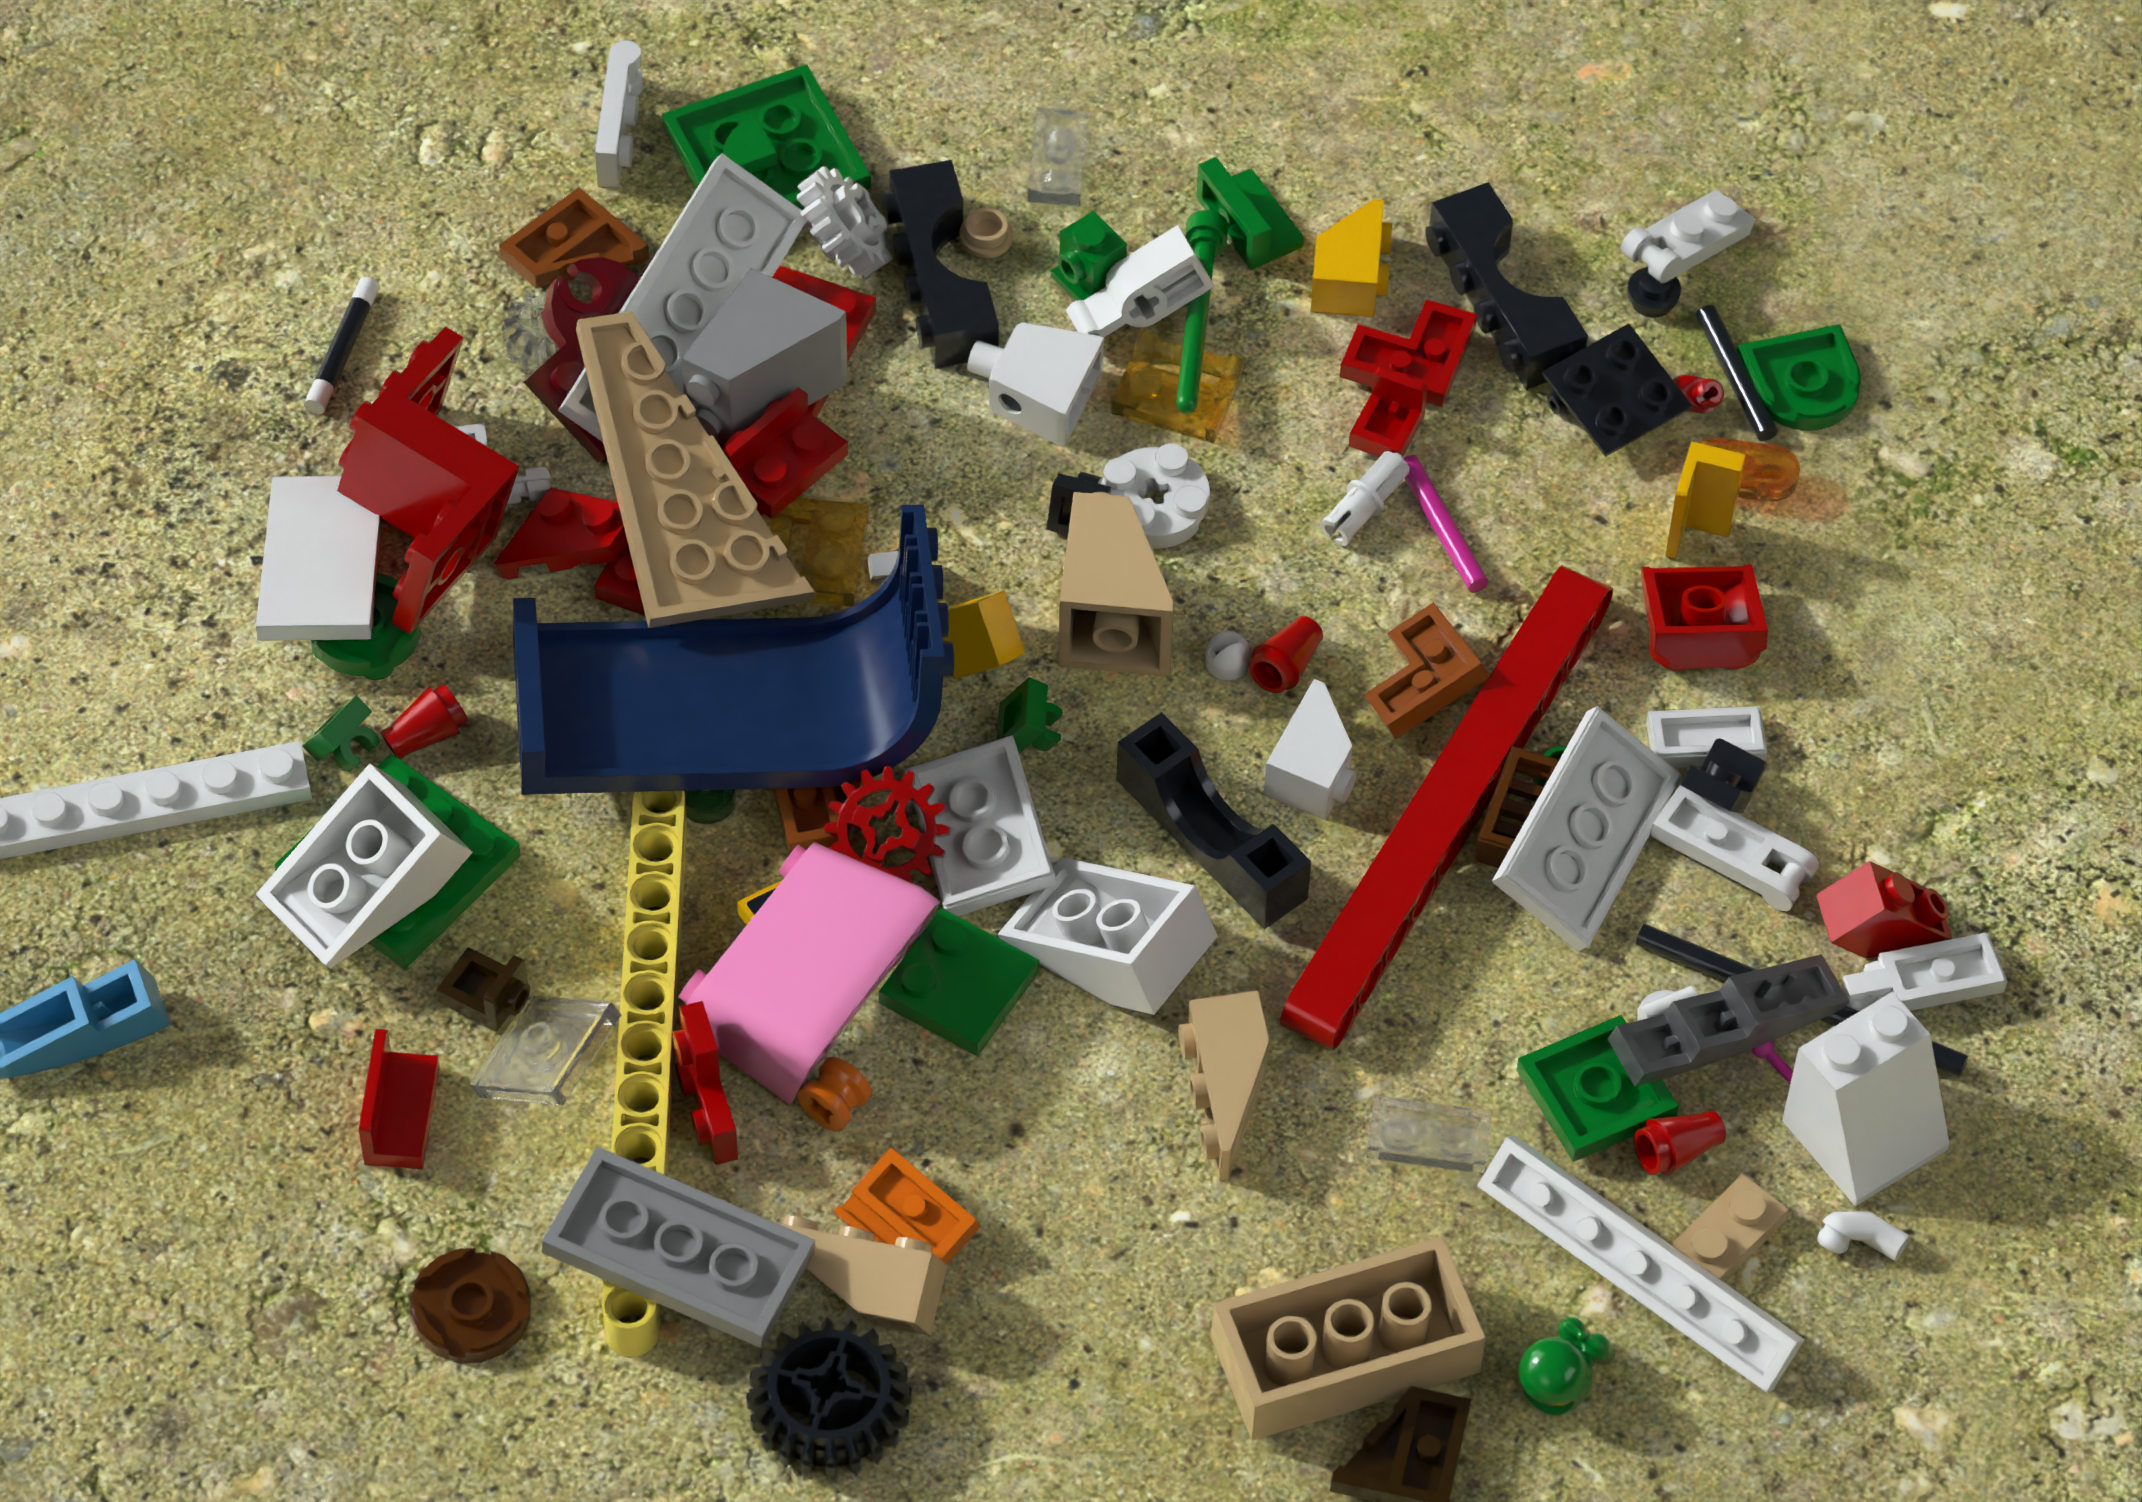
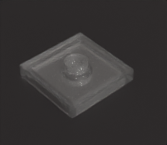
M529 995L525 1006L514 1016L469 1085L480 1098L563 1106L619 1021L621 1014L611 1001Z

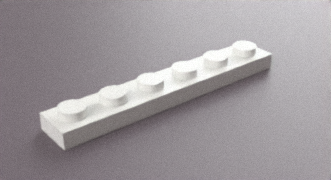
M301 741L0 798V859L312 800Z
M1516 1135L1506 1137L1477 1187L1765 1392L1771 1391L1776 1387L1804 1342L1802 1337Z

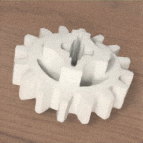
M826 166L817 170L798 185L801 193L797 195V200L805 207L801 211L802 217L807 220L805 226L810 229L812 236L816 237L821 245V252L832 261L837 260L841 268L848 264L854 276L862 273L865 278H868L892 260L893 257L889 251L894 247L889 239L885 237L890 232L885 217L875 208L870 200L869 192L858 183L854 184L850 177L843 180L838 169L834 168L829 171Z

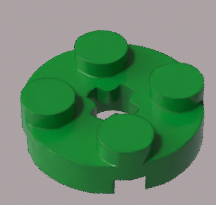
M381 573L376 575L373 612L375 627L372 629L371 639L310 640L314 656L331 669L343 674L365 676L367 679L374 681L389 677L393 673L394 667L402 664L411 656L421 636L420 624L411 634H408L391 623L398 600L393 598V592L399 580Z

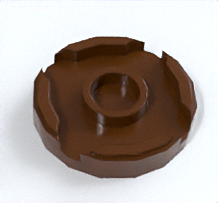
M459 1248L438 1256L419 1273L414 1283L415 1289L410 1298L411 1322L420 1342L436 1356L456 1363H482L505 1354L522 1338L530 1321V1289L521 1269L505 1255L491 1251L490 1255L484 1252H476L475 1248Z

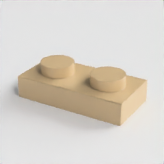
M1742 1173L1671 1246L1722 1282H1725L1786 1221L1789 1209Z

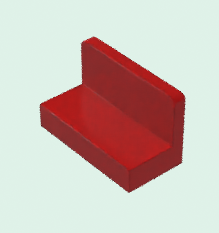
M375 1029L358 1132L364 1165L424 1169L440 1071L438 1055L391 1052L388 1030Z

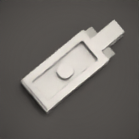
M1981 933L1879 953L1878 960L1866 964L1863 969L1864 972L1845 975L1841 987L1850 1001L1847 1006L1858 1011L1863 1010L1891 992H1894L1902 1003L1912 1011L2004 993L2008 981L1989 934Z

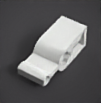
M1177 225L1117 262L1106 275L1105 288L1084 301H1074L1066 309V312L1077 332L1104 338L1125 324L1137 328L1155 324L1215 286L1195 251Z

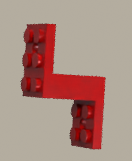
M446 326L430 343L423 340L418 344L408 361L407 367L402 373L394 370L387 377L380 389L378 398L373 403L366 400L360 405L349 426V429L354 431L353 439L344 449L338 463L343 468L337 489L339 493L372 513L379 515L380 518L414 538L404 557V561L410 564L409 568L400 578L393 592V598L398 600L391 622L408 634L415 630L494 542L520 467L437 416L442 409L464 339L463 336Z

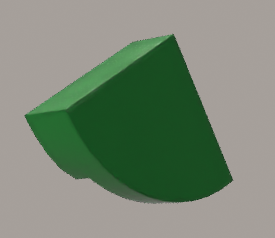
M755 115L742 121L729 134L724 145V155L750 174L777 165V152Z

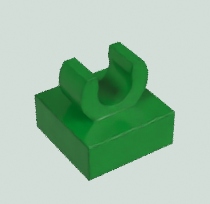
M1028 677L999 703L997 740L1013 735L1019 754L1030 744L1038 750L1049 751L1061 740V734L1053 732L1045 726H1052L1063 714V710L1060 707L1047 702V684Z
M356 695L338 708L302 747L317 762L333 751L336 763L342 769L350 772L361 763L358 757L350 750L351 741L359 742L368 752L380 743L379 737L372 729L359 726L372 711Z

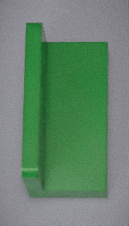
M1217 157L1198 164L1196 199L1205 210L1218 212L1227 219L1229 224L1227 240L1250 270H1254L1304 246V236L1252 169H1247L1231 176Z

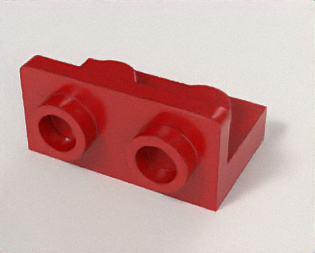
M797 387L784 399L778 398L767 407L763 416L745 431L740 430L733 434L727 441L723 452L757 502V509L770 519H773L848 455V441L808 411V394L800 387Z

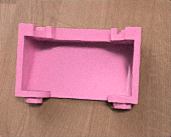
M816 842L807 850L800 845L794 848L778 871L780 875L785 877L708 975L699 969L679 995V998L686 1005L703 1000L719 1054L790 1106L797 1098V1092L809 1081L807 1078L810 1072H813L820 1061L824 1060L837 1038L892 967H896L902 957L904 958L926 929L940 903V900L922 887ZM679 1016V1018H678V1020H677V1023H678L679 1025H681V1018H680V1016Z

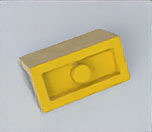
M1691 441L1676 490L1665 556L1677 558L1686 527L1729 537L1734 521L1746 454Z

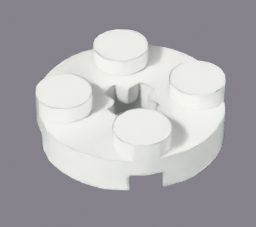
M1171 443L1165 444L1160 448H1140L1118 458L1111 459L1105 465L1101 484L1112 487L1111 495L1130 497L1151 549L1179 545L1192 538L1199 530V523L1205 515L1207 516L1209 510L1210 487L1204 471L1195 461L1188 458V453L1183 447ZM1150 491L1164 493L1163 503L1155 504L1151 498L1142 499L1141 497Z

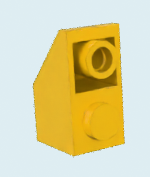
M1371 200L1316 236L1310 312L1375 316L1376 296H1387L1390 264L1379 263L1380 254H1390L1393 228V222H1382L1384 200Z

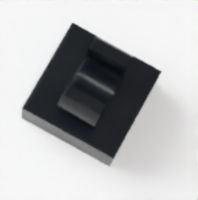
M1080 472L1076 478L1059 473L1052 484L1046 530L1068 535L1073 492L1091 494L1105 492L1111 494L1112 487L1102 485V477Z

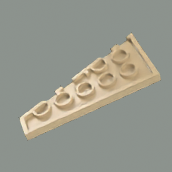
M633 312L578 319L576 332L648 628L812 601L815 591L805 576L800 577L787 557V548L779 536H774L757 511V502L713 435L708 436L695 416V407L687 395H682L665 370V361Z

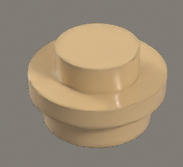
M987 207L979 208L971 212L962 223L960 242L962 247L975 257H998L1011 247L1013 228L1005 215L999 210Z

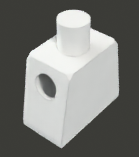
M1023 322L1015 326L1004 349L979 340L976 341L968 359L967 370L968 372L990 378L989 408L993 413L1059 446L1065 447L1103 372L1104 338L1092 334Z

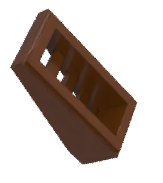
M1511 746L1477 838L1475 858L1478 862L1499 868L1522 828L1521 826L1501 821L1502 816L1525 822L1533 808L1532 805L1508 799L1509 794L1536 802L1544 789L1542 786L1515 779L1516 773L1519 772L1548 781L1559 762L1558 759Z

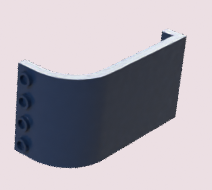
M901 505L898 556L891 574L880 588L862 602L829 615L802 618L707 619L648 628L647 621L537 623L536 598H513V653L522 795L840 786L844 782L852 784L862 781L861 771L866 769L874 777L882 774L885 766L893 768L903 762L924 743L931 733L940 713L943 676H953L954 674L953 642L943 641L942 637H948L947 603H937V599L943 598L942 565H932L933 561L938 560V533L936 527L927 528L924 505Z

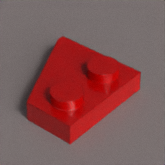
M550 487L494 562L501 577L504 579L518 578L520 567L546 563L550 572L571 569L580 564L596 565L617 561L628 546L619 504L616 501Z

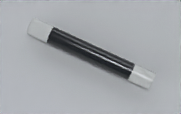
M362 277L357 284L304 402V407L311 413L323 414L379 291L380 285L372 278Z

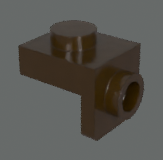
M467 947L436 989L437 1000L442 1005L498 1032L508 1016H516L528 1000L530 985L528 984L525 960L513 955L505 966Z

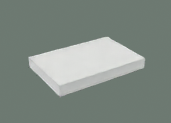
M1013 735L904 769L905 774L909 770L915 773V789L919 790L922 786L929 783L934 787L935 791L928 800L930 805L944 803L947 810L943 815L935 818L936 824H943L950 828V835L936 837L935 844L945 850V857L936 858L929 856L943 907L946 911L956 916H961L1058 885ZM914 802L922 833L925 834L926 824L924 815L919 806Z

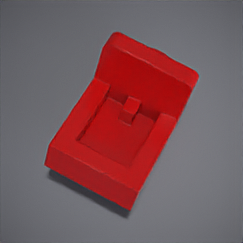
M1378 367L1373 375L1371 395L1350 432L1349 447L1376 457H1380L1386 451L1397 452L1404 456L1425 416L1427 385L1415 380L1408 374L1396 373Z

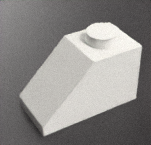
M1316 679L1312 681L1266 762L1264 795L1326 820L1336 801L1345 803L1353 789L1357 772L1350 769L1352 744L1324 682Z

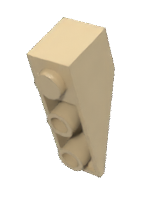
M1258 990L1189 1000L1188 1023L1179 1024L1178 1027L1183 1059L1193 1058L1196 1074L1189 1075L1192 1104L1195 1110L1204 1108L1207 1124L1200 1125L1203 1155L1205 1160L1215 1159L1219 1181L1229 1179L1267 1072L1269 1036Z
M785 1215L782 1224L777 1223L815 1240V1251L806 1268L872 1324L931 1336L947 1271V1265L931 1252L932 1245L907 1237H897L895 1245L875 1242V1234L849 1226H841L839 1234L818 1231L819 1224L817 1222L791 1215Z

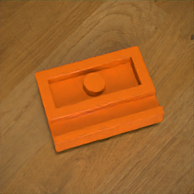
M892 1147L887 1150L852 1189L851 1192L853 1194L842 1207L838 1205L833 1211L847 1226L863 1229L875 1234V1242L895 1245L897 1237H907L932 1245L931 1252L946 1265L981 1227L975 1217Z

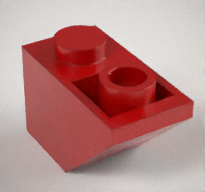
M1868 861L1816 894L1830 943L1865 959L1878 957L1879 953L1952 939L1946 920L1949 916L1948 907L1936 890L1928 889L1905 878L1898 872L1890 871L1871 861Z

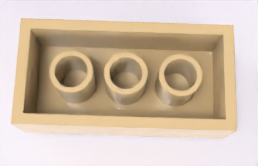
M1443 1236L1213 1303L1211 1339L1252 1441L1401 1397L1411 1386L1428 1389L1481 1373L1486 1337Z

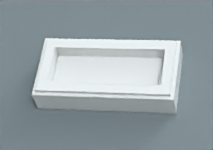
M1760 706L1648 711L1646 725L1650 749L1673 768H1689L1690 765L1701 767L1714 741L1718 738L1724 739L1766 761L1768 752Z

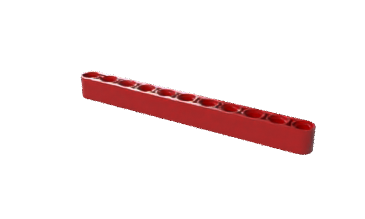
M1563 565L1556 570L1489 676L1490 678L1482 687L1293 987L1281 1013V1026L1331 1050H1335L1339 1046L1491 802L1511 746L1521 749L1525 747L1599 628L1612 600V587Z

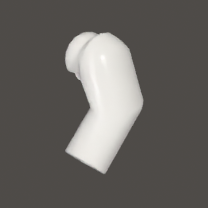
M1834 1211L1823 1219L1825 1226L1819 1232L1817 1239L1820 1245L1836 1254L1844 1253L1848 1249L1851 1239L1862 1241L1890 1259L1897 1261L1908 1245L1911 1236L1868 1211Z

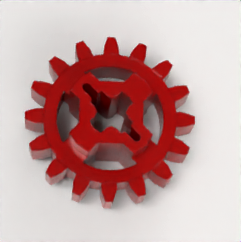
M885 766L882 780L874 781L872 775L866 769L861 771L863 786L856 789L853 785L844 782L841 786L848 799L844 804L830 801L828 805L839 816L838 822L824 824L825 833L836 835L839 840L828 848L913 884L911 874L916 870L927 877L933 874L929 864L926 862L929 856L936 858L945 857V850L935 844L936 837L950 835V828L943 824H936L935 818L943 815L947 810L944 803L932 805L928 803V800L935 791L930 783L922 786L919 790L914 788L916 776L914 772L909 770L901 781H897L891 766ZM881 792H891L885 803L870 809L859 805L869 796ZM912 800L919 806L924 815L926 824L925 834L912 828L908 820L907 814L911 808ZM895 812L897 815L895 824L902 831V834L898 839L888 837L885 844H881L879 848V835L873 829V825L876 821L885 823L889 816H893ZM849 825L862 831L867 845L862 859L851 846ZM905 850L916 854L902 865L883 868L889 856Z

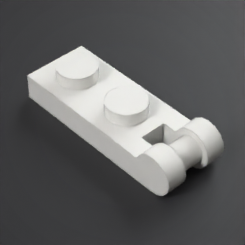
M628 40L615 43L609 51L595 149L598 187L619 188L622 167H631L633 137L626 134L628 126H637L638 95L643 90V76L639 69L642 64L640 47L638 44Z
M1715 189L1645 229L1640 226L1634 228L1623 240L1620 250L1634 262L1641 260L1649 266L1648 273L1660 283H1666L1749 236L1755 218L1739 207L1734 200Z
M1680 785L1652 824L1650 837L1761 894L1770 906L1780 911H1789L1800 896V890L1798 889L1800 884L1809 882L1819 868L1817 858L1807 849ZM1769 861H1772L1781 866L1782 872L1779 874L1766 866Z

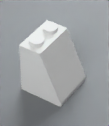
M1894 992L1889 993L1798 1048L1782 1122L1854 1206L1859 1205L1947 1151L1949 1147L1930 1033Z

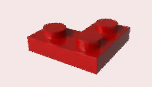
M1426 299L1409 339L1358 324L1341 362L1340 378L1372 387L1373 375L1378 367L1396 373H1405L1427 385L1426 403L1443 408L1475 331L1477 314Z
M703 1000L680 1006L681 1030L672 1032L679 1061L675 1062V1069L683 1097L693 1095L698 1110L690 1112L697 1143L699 1146L709 1144L715 1165L738 1160L736 1127L720 1080L718 1047Z

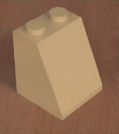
M1073 492L1059 605L1058 666L1170 676L1174 601L1130 497L1113 496L1105 492H1095L1092 494Z

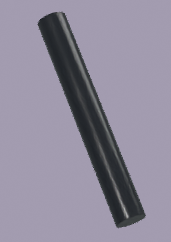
M1707 305L1700 308L1696 313V318L1758 440L1768 441L1778 433V429L1757 392L1714 305Z

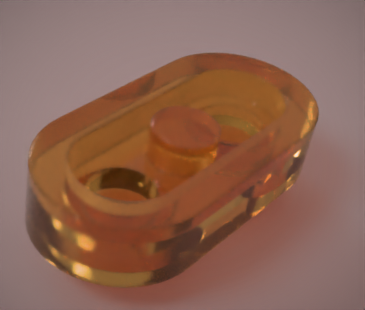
M1708 438L1699 442L1746 454L1738 498L1776 502L1788 498L1796 490L1800 464L1797 457L1790 450L1782 446L1725 438ZM1769 477V478H1773V479H1775V480L1763 479V478Z

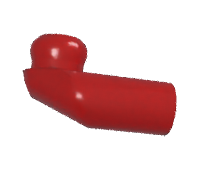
M1680 375L1673 379L1693 405L1686 412L1709 413L1714 411L1723 401L1724 389L1713 378L1706 379L1691 375Z

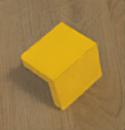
M1004 590L964 601L948 608V637H942L943 641L953 642L954 678L958 679L1000 667L1025 653Z

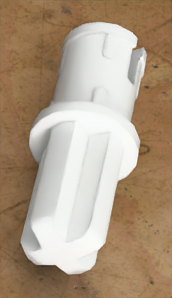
M1384 452L1360 480H1352L1346 486L1347 495L1320 522V528L1328 539L1338 529L1340 534L1334 539V543L1340 546H1347L1351 538L1372 515L1378 516L1384 510V501L1409 474L1410 467L1404 461L1402 455L1397 452Z

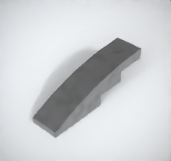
M1821 954L1730 976L1720 990L1673 1001L1664 1015L1616 1026L1608 1041L1634 1087L1683 1074L1758 1047L1844 1009L1850 1001Z

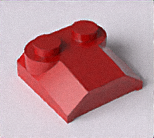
M1752 564L1722 567L1650 568L1648 566L1641 568L1642 587L1650 628L1649 654L1658 664L1673 671L1695 668L1737 670L1755 663L1759 659L1761 652L1766 650L1768 628Z

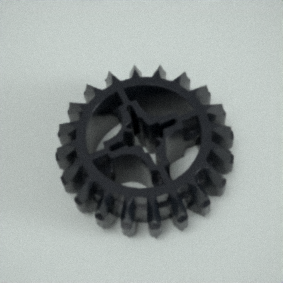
M826 1317L821 1325L822 1330L812 1332L811 1328L802 1321L798 1327V1338L794 1339L781 1331L776 1339L777 1350L763 1347V1351L760 1354L761 1367H752L749 1375L750 1387L752 1388L746 1394L747 1408L752 1412L750 1415L751 1428L755 1434H762V1447L766 1453L779 1450V1462L782 1463L784 1469L797 1460H801V1471L807 1478L815 1470L816 1466H824L826 1475L833 1480L838 1472L837 1466L847 1465L848 1469L857 1476L861 1470V1458L864 1457L879 1465L880 1460L883 1458L882 1446L896 1449V1445L899 1442L898 1429H906L910 1420L907 1407L912 1403V1388L906 1383L908 1381L906 1365L904 1362H896L897 1351L893 1344L889 1343L879 1346V1334L876 1333L874 1328L862 1336H857V1325L852 1319L844 1326L843 1330H834L832 1321ZM849 1369L865 1377L873 1385L877 1393L867 1391L866 1384L852 1380L849 1377ZM836 1385H838V1392H834ZM781 1403L792 1405L794 1412L807 1416L810 1419V1427L794 1420L785 1411ZM821 1404H825L824 1409L821 1412Z

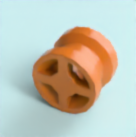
M828 1057L819 1067V1077L815 1082L808 1081L797 1092V1099L804 1111L815 1122L834 1132H841L851 1121L850 1112L853 1108L862 1107L872 1096V1088L863 1074L850 1063L837 1057Z

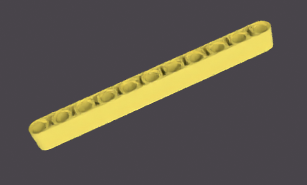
M684 791L634 792L611 1145L612 1153L628 1160L640 1157L649 1158L650 1161L640 1165L668 1176L675 1060L672 1032L676 1031L687 841ZM658 810L667 811L665 813H653L654 811ZM655 858H663V859H665V860H663V861H658V862L650 861L651 859H655ZM650 907H663L655 911L646 910ZM647 956H660L656 960L643 959ZM647 1005L658 1006L654 1010L646 1011L639 1009ZM645 1055L656 1057L649 1061L636 1060L640 1056ZM641 1106L653 1108L648 1112L633 1111V1109ZM603 1280L602 1311L607 1344L612 1351L620 1356L632 1358L648 1353L658 1341L661 1304ZM627 1315L642 1317L636 1323L628 1324L619 1321V1319Z

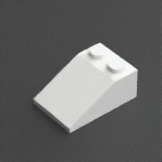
M369 763L255 895L325 966L333 968L434 897L472 854V851L402 782Z
M1064 857L1053 867L1058 885L1031 893L998 933L1001 940L1039 959L1040 965L1110 1005L1155 1015L1218 937L1195 885Z

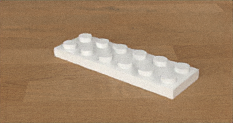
M723 153L710 166L619 312H633L665 361V370L682 395H684L681 358L750 268L773 277L807 221L802 217L801 209ZM584 368L558 411L603 442L586 369Z

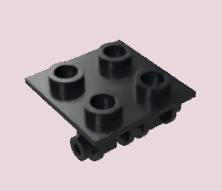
M1629 323L1542 372V375L1552 387V394L1547 396V403L1551 411L1556 415L1562 412L1567 415L1572 413L1605 457L1688 411L1693 406Z

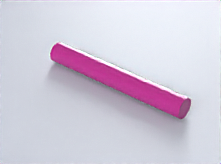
M1415 455L1405 457L1404 461L1410 469L1409 474L1404 479L1467 589L1471 593L1483 590L1489 581L1422 464Z

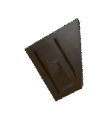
M1411 1386L1393 1406V1413L1386 1420L1378 1422L1363 1439V1446L1344 1467L1339 1465L1333 1472L1330 1492L1374 1502H1449L1470 1412L1471 1399Z

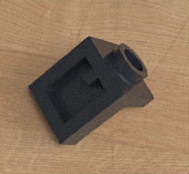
M1718 738L1714 741L1701 767L1690 765L1680 786L1731 812L1743 813L1767 767V763L1748 751Z

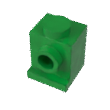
M1092 211L1060 231L1058 266L1051 270V278L1072 299L1084 301L1106 287V275L1110 268L1127 257V243L1095 211Z

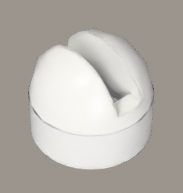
M1227 630L1218 632L1211 637L1205 652V666L1211 675L1221 680H1235L1247 672L1250 663V648L1240 633Z

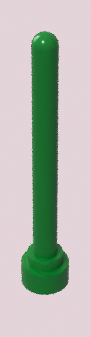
M1201 210L1191 214L1187 219L1185 237L1212 280L1214 259L1227 245L1229 224L1227 219L1220 213L1211 210ZM1211 289L1187 304L1176 407L1183 414L1193 413L1198 406Z

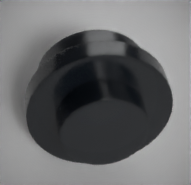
M1649 267L1641 268L1631 275L1627 285V296L1633 308L1639 314L1650 318L1662 317L1668 314L1680 299L1681 284L1678 278L1675 277L1666 283H1660L1648 273Z

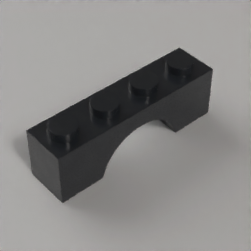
M952 160L889 170L890 192L882 193V208L886 224H896L898 233L893 234V247L898 266L907 265L909 275H904V286L909 307H919L921 316L915 318L919 345L921 349L930 347L935 368L968 363L971 350L976 341L979 340L999 347V323L987 282L970 280L956 275L948 270L937 258L938 253L946 244L960 236V228L964 222L963 197Z
M1487 182L1432 202L1430 223L1425 229V236L1433 255L1436 257L1441 256L1449 268L1450 278L1457 293L1460 295L1465 294L1474 307V313L1477 314V324L1481 331L1485 334L1490 333L1498 345L1499 355L1505 369L1509 373L1515 372L1524 388L1528 390L1547 383V380L1542 375L1544 370L1587 347L1588 334L1564 297H1544L1524 292L1509 283L1498 270L1497 265L1510 251L1513 218L1491 184Z
M1162 712L1118 741L1116 780L1264 930L1308 899L1311 860L1274 824L1266 829L1252 826L1238 816L1224 801L1210 780L1203 765L1199 749Z

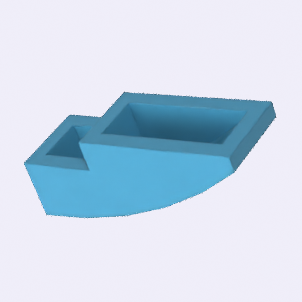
M134 959L85 985L72 976L0 1013V1079L37 1073L95 1057L135 1042L171 1025L155 977Z

